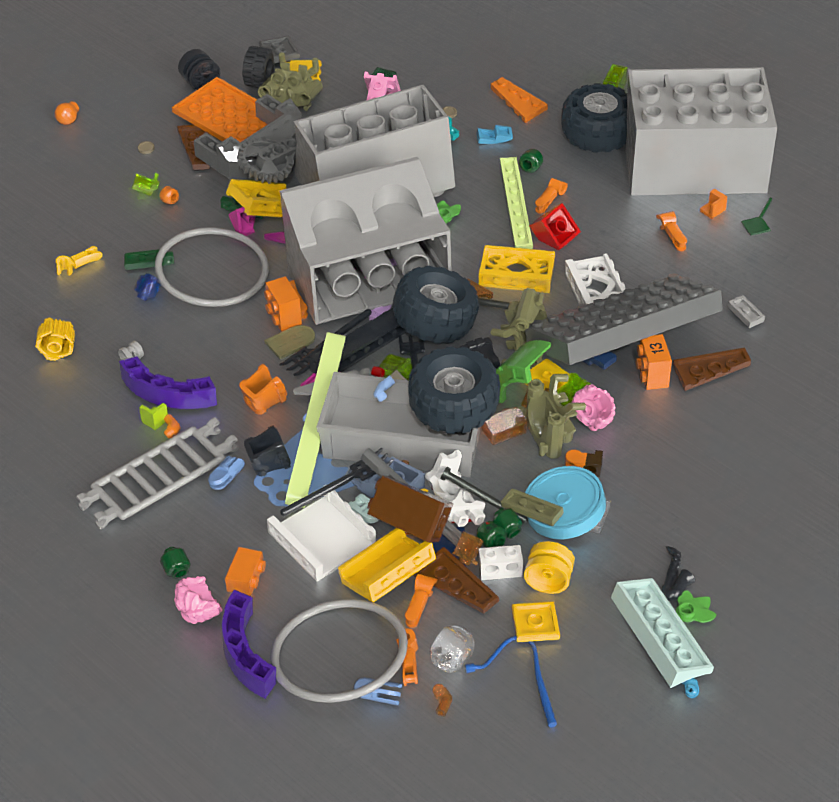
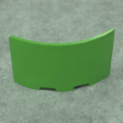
M542 340L526 342L496 369V374H499L500 403L507 399L506 390L509 384L515 382L528 384L532 380L530 366L551 347V342Z

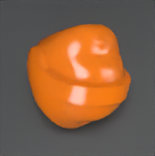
M165 186L160 192V199L166 204H175L179 200V193L175 188Z

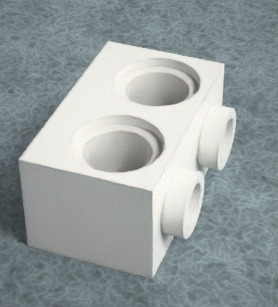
M520 545L479 548L481 580L522 577L523 558Z

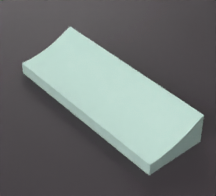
M653 578L616 583L611 599L670 688L691 678L712 673L714 666Z

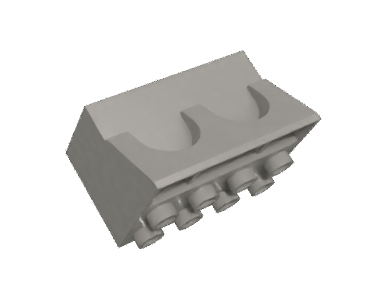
M764 67L628 70L625 154L631 195L710 194V191L713 189L723 194L768 192L777 124Z
M424 85L293 121L297 140L295 176L301 185L418 157L434 197L443 194L444 190L455 187L449 118Z
M418 157L280 190L289 276L291 280L295 281L297 291L307 305L308 311L316 325L362 313L366 309L373 310L377 307L392 305L400 279L414 268L433 266L444 267L452 271L450 229L439 214L437 204ZM389 259H394L397 265L393 266Z

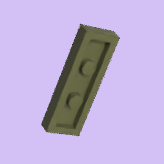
M513 488L501 500L503 508H511L516 513L550 526H554L564 513L561 506Z

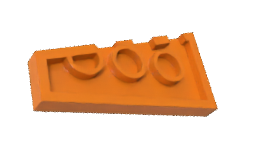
M503 77L491 83V90L500 99H504L506 105L512 107L514 113L517 116L520 115L524 123L548 110L547 103Z

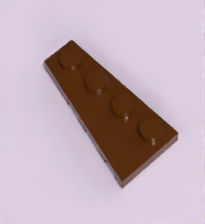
M195 125L177 126L178 134L193 170L210 169L208 164L195 156L194 148L195 139L205 133L209 135L210 133Z
M745 347L673 360V367L684 391L751 365V359Z
M445 547L435 553L436 559L413 575L416 577L417 574L438 579L433 587L483 614L499 602V596Z

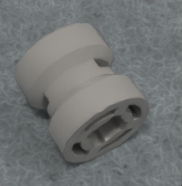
M135 340L129 343L127 347L118 349V355L121 360L136 356L140 359L144 356L142 347Z

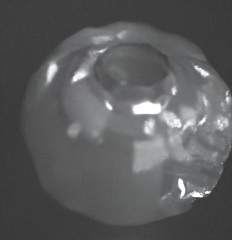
M458 625L446 626L439 633L430 649V657L435 667L447 673L462 669L474 652V638L464 627Z

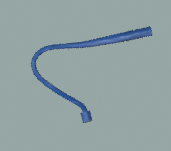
M516 636L506 639L484 664H465L466 673L475 672V669L486 668L508 643L517 640ZM528 641L533 649L535 676L548 726L552 728L557 725L542 679L537 648L533 641Z

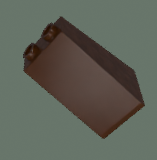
M389 476L379 478L375 485V496L369 500L367 506L369 511L367 514L429 543L439 542L454 503Z

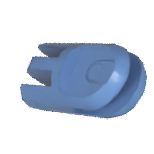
M228 455L210 474L208 478L210 487L214 490L225 488L244 468V460Z
M359 678L354 684V690L376 679ZM388 681L384 685L402 688L403 684ZM381 686L375 691L360 697L399 706V701L379 697L380 694L400 697L401 692L381 689Z

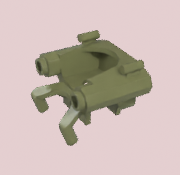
M279 53L280 69L276 68L275 72L259 87L257 91L259 97L268 94L281 103L290 98L296 106H304L303 109L307 111L312 106V100L323 88L321 81L317 79L312 80L311 76L319 71L318 58L312 59V67L307 70V66L299 65L297 72L290 70V63H286L285 53Z
M524 289L520 301L510 302L508 309L505 310L509 324H502L501 329L493 328L491 335L502 338L513 336L515 340H506L508 349L516 351L527 342L525 330L529 328V325L534 320L547 318L543 304L544 294H538L535 289ZM543 354L531 365L532 367L542 362Z
M553 374L550 377L549 392L544 390V383L541 380H531L528 383L527 407H519V420H524V417H526L527 427L539 447V455H546L550 459L559 458L562 454L563 443H569L573 440V433L576 432V429L570 417L577 416L576 410L586 409L584 402H572L564 407L560 404L568 401V397L565 392H557L558 382H567L569 379L568 374Z

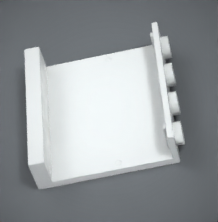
M335 490L282 522L274 515L267 519L268 533L316 581L337 570L339 566L376 542L375 529L364 522L362 516L359 513L356 514L350 505L338 496Z

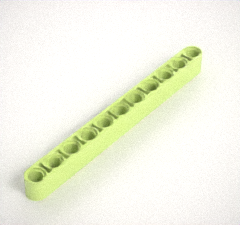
M330 332L326 334L286 495L285 504L287 505L300 500L309 493L321 443L319 432H317V424L333 373L338 372L346 338L344 335Z

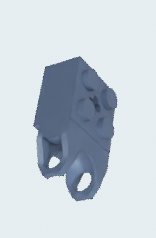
M393 456L391 458L387 457L384 460L387 463L394 459L390 467L409 485L418 489L425 488V473ZM376 474L364 481H361L360 478H358L359 481L354 478L351 482L361 493L374 498L376 493L375 485L381 477Z

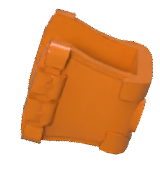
M264 364L258 366V370L252 376L242 380L239 384L246 405L258 415L266 413V410L273 405L282 404L287 400L285 385L277 376L272 379L268 368Z

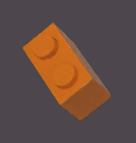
M238 547L225 577L227 592L237 590L251 596L253 589L258 587L259 575L264 572L266 566L262 551Z

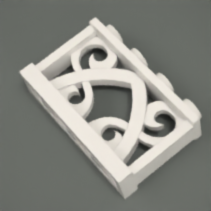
M607 253L600 257L584 260H565V275L579 305L590 304L596 299H605L611 294H620L625 290V285L620 281L619 273L615 271L613 261L609 259ZM592 279L608 285L602 294L594 289H586L592 283Z

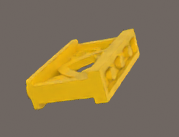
M231 179L226 194L232 196L245 208L244 212L247 215L283 217L280 190L287 189L285 183L271 182L269 184L265 181L262 183L261 181Z
M485 245L479 269V286L522 291L526 288L535 289L536 292L550 293L555 252ZM515 263L522 264L528 269L522 272H514L507 268V266Z

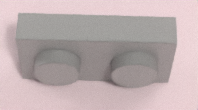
M743 295L728 301L727 307L749 328L764 322L765 316Z

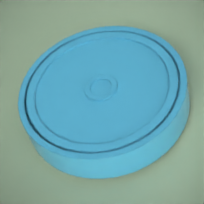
M562 466L550 469L536 477L525 492L563 507L564 513L554 526L527 517L530 526L537 533L552 539H570L590 531L602 519L606 509V498L600 480L591 471L581 467Z

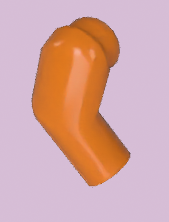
M168 414L164 418L168 425L164 435L171 439L179 432L180 424L171 414Z

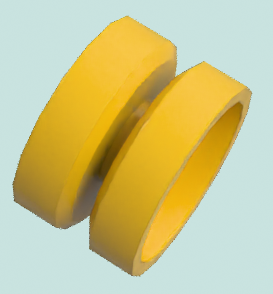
M550 541L539 542L530 549L524 571V579L528 585L539 592L548 594L563 592L569 586L575 557L566 546Z

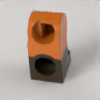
M570 450L566 453L565 466L581 467L600 477L603 451L595 450V454L583 453L579 450Z

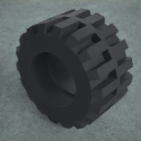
M250 46L248 48L242 69L243 81L246 86L260 87L272 75L274 57L270 48Z

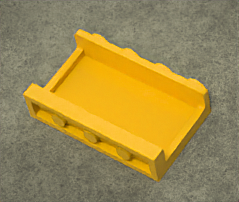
M395 528L339 566L338 571L343 585L369 601L375 602L434 561L436 556L432 543L424 541L419 544L407 537L405 531Z

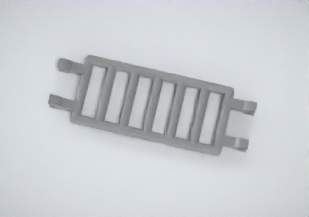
M215 417L200 429L192 426L91 484V491L76 496L80 501L78 506L84 511L94 501L100 498L104 501L109 509L94 514L97 520L95 522L96 526L101 530L109 521L116 517L125 520L220 465L226 458L225 454L239 449L235 444L238 440L232 434L224 443L217 447L211 443L206 437L221 432L217 427L220 423ZM193 435L216 458L206 463L184 439ZM177 444L199 468L190 472L167 449ZM161 454L183 477L174 482L151 458ZM145 463L166 487L156 491L135 467ZM128 472L150 496L140 501L118 477ZM111 482L133 506L123 511L101 487Z

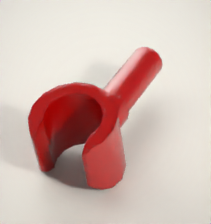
M374 366L371 370V375L383 378L385 370Z

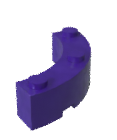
M138 356L119 361L121 378L125 385L137 396L156 405L165 403L167 407L176 409H198L217 405L216 388L210 376L178 382L170 377L152 374L139 360Z
M233 590L225 605L222 619L225 658L238 680L249 690L266 699L276 685V667L264 661L257 654H254L245 636L246 626L253 615V597Z

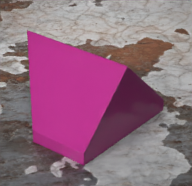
M241 207L228 215L235 231L248 236L255 233L254 223L256 216L247 215L244 212L245 208Z

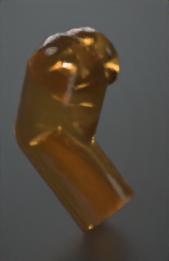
M436 684L432 689L435 698L439 702L436 713L439 716H446L452 703V696L446 687L442 684Z

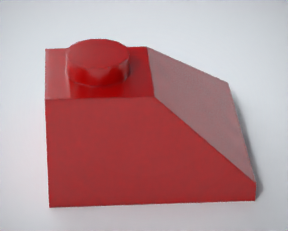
M563 203L546 212L529 225L539 241L556 250L563 248L581 232Z

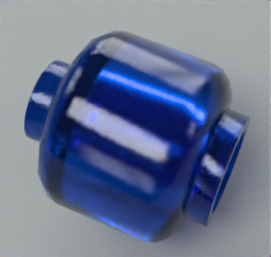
M149 273L140 275L134 286V290L138 293L137 297L145 301L148 298L154 299L161 286L158 282L159 279Z

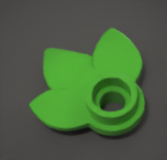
M443 200L437 204L439 214L445 223L450 222L452 217L459 215L461 211L460 204L450 207Z
M688 590L678 597L679 606L676 609V613L683 622L697 621L706 623L716 617V613L709 610L710 597L693 598Z

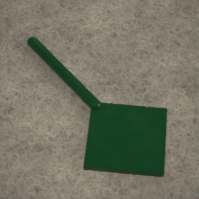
M771 197L768 199L759 217L741 221L750 236L771 231L762 218L772 201Z

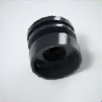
M192 49L186 52L178 64L180 75L196 90L214 78H219L221 74L217 63L200 49Z

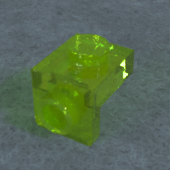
M136 173L132 189L151 196L153 191L158 189L160 183L158 181L159 174L155 173L153 178L150 179Z

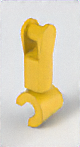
M91 246L71 257L59 256L56 258L57 275H60L62 270H67V275L70 276L73 273V267L77 269L101 259L102 253L97 251L96 246Z

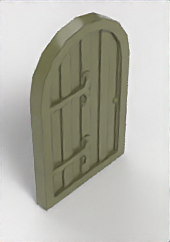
M297 325L264 341L279 359H283L299 351L304 346H310L315 340V332L309 326Z

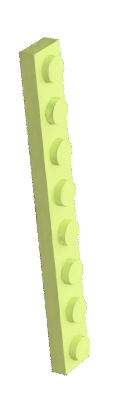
M517 157L500 158L514 247L533 249Z

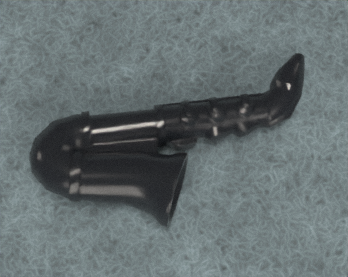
M666 546L667 551L672 555V559L667 571L664 585H662V592L668 601H674L682 595L687 586L695 583L696 579L686 569H682L679 574L681 552L674 547Z

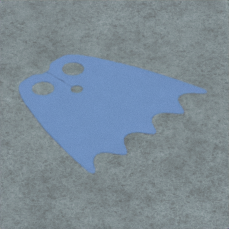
M303 429L284 445L291 461V467L270 471L265 476L257 475L254 480V485L260 491L266 492L269 495V500L276 506H288L285 504V500H278L276 494L280 491H288L289 484H284L283 481L291 479ZM318 452L308 495L344 476L348 471V467H334L331 464L332 459L323 458V454ZM271 477L274 479V483L270 486H264L262 479ZM350 481L335 489V491L339 492L355 485Z

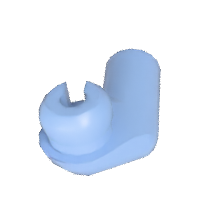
M390 375L377 385L373 393L374 397L380 402L387 398V394L384 391L395 384Z

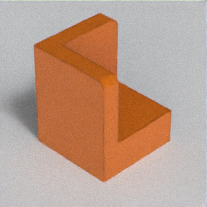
M713 189L710 191L709 202L700 208V212L713 219L726 210L728 196Z

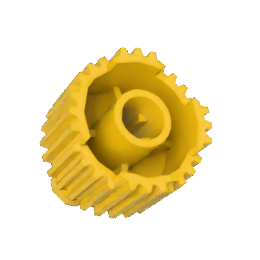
M48 317L44 319L41 326L39 325L35 347L38 348L40 353H43L46 360L56 361L60 357L64 358V356L67 357L69 354H72L75 339V330H73L72 323Z

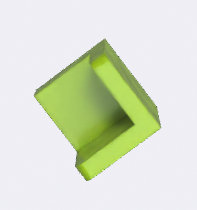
M165 403L160 404L158 407L154 406L151 409L144 405L139 407L142 423L156 431L165 423L164 418L168 415Z

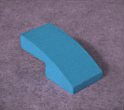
M495 125L494 130L478 128L476 132L479 144H496L513 139L512 129L507 126Z

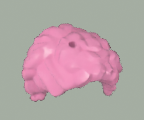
M591 384L586 385L575 393L572 402H584L586 404L585 410H576V417L580 422L588 426L591 431L603 429L613 421L616 407L613 397L606 390H601Z
M204 576L182 578L176 584L174 602L177 609L181 611L182 618L188 623H203L223 611L221 605L217 603V600L212 597L211 591L208 590Z

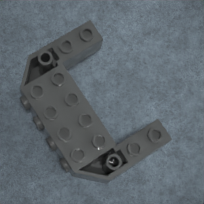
M266 94L255 101L256 117L268 125L242 142H239L232 136L220 142L208 133H205L194 140L195 156L228 179H255L254 176L249 178V173L244 174V169L239 168L240 164H237L239 148L242 147L243 143L246 144L247 140L252 142L253 138L259 141V138H262L263 141L266 138L279 141L290 135L296 137L293 121L302 119V113L292 99L289 98L281 103ZM255 156L246 157V161L250 165H255L257 159Z

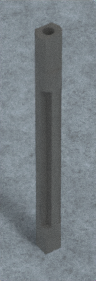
M370 448L362 454L361 460L381 478L382 476H389L408 484ZM447 521L442 534L471 561L479 555V548L452 523Z

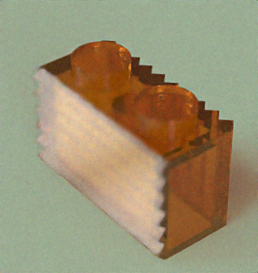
M517 406L505 408L502 412L494 414L490 420L486 421L482 426V431L491 444L495 445L523 433L526 434L527 419H525V416H523Z

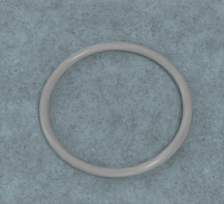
M207 227L188 230L169 239L156 256L155 273L160 284L170 294L184 302L205 307H224L243 302L255 295L264 286L268 278L269 263L261 247L249 237L224 228ZM207 234L223 235L237 239L251 247L260 258L262 273L258 282L241 295L220 300L200 299L178 291L166 280L162 271L163 258L173 245L186 238Z
M358 599L329 601L299 613L281 629L271 649V665L276 667V679L287 691L300 698L324 703L348 701L375 691L395 675L406 656L407 634L398 617L379 604ZM338 608H361L382 615L395 627L399 638V648L395 660L380 677L355 690L332 694L307 691L290 682L280 668L279 653L287 635L301 622L318 613Z

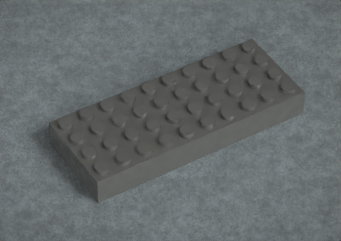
M669 274L667 278L655 279L652 283L640 284L634 289H625L623 293L611 294L608 298L596 299L590 304H581L576 309H567L561 314L549 315L543 320H534L529 325V328L525 330L527 342L534 340L551 342V347L543 354L572 365L723 311L721 290L714 288L712 285L702 284L700 281L690 280L688 277Z

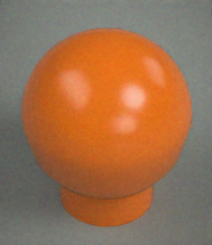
M73 101L59 104L55 109L56 120L63 125L72 124L79 112L78 104Z

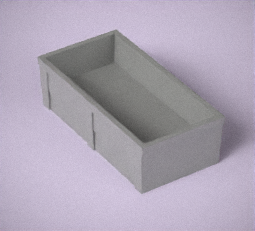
M342 372L333 373L317 424L323 458L358 462L368 448L374 453L383 448L380 453L381 455L388 453L387 457L389 458L393 456L418 470L431 471L439 453L449 455L455 450H459L462 458L458 472L463 477L471 476L482 426L478 429L473 428L470 432L466 433L454 432V434H450L441 430L438 432L431 429V426L424 425L416 417L415 412L412 411L408 394L409 381L393 379L395 384L384 391L387 394V398L380 402L374 397L373 393L377 385L385 378Z

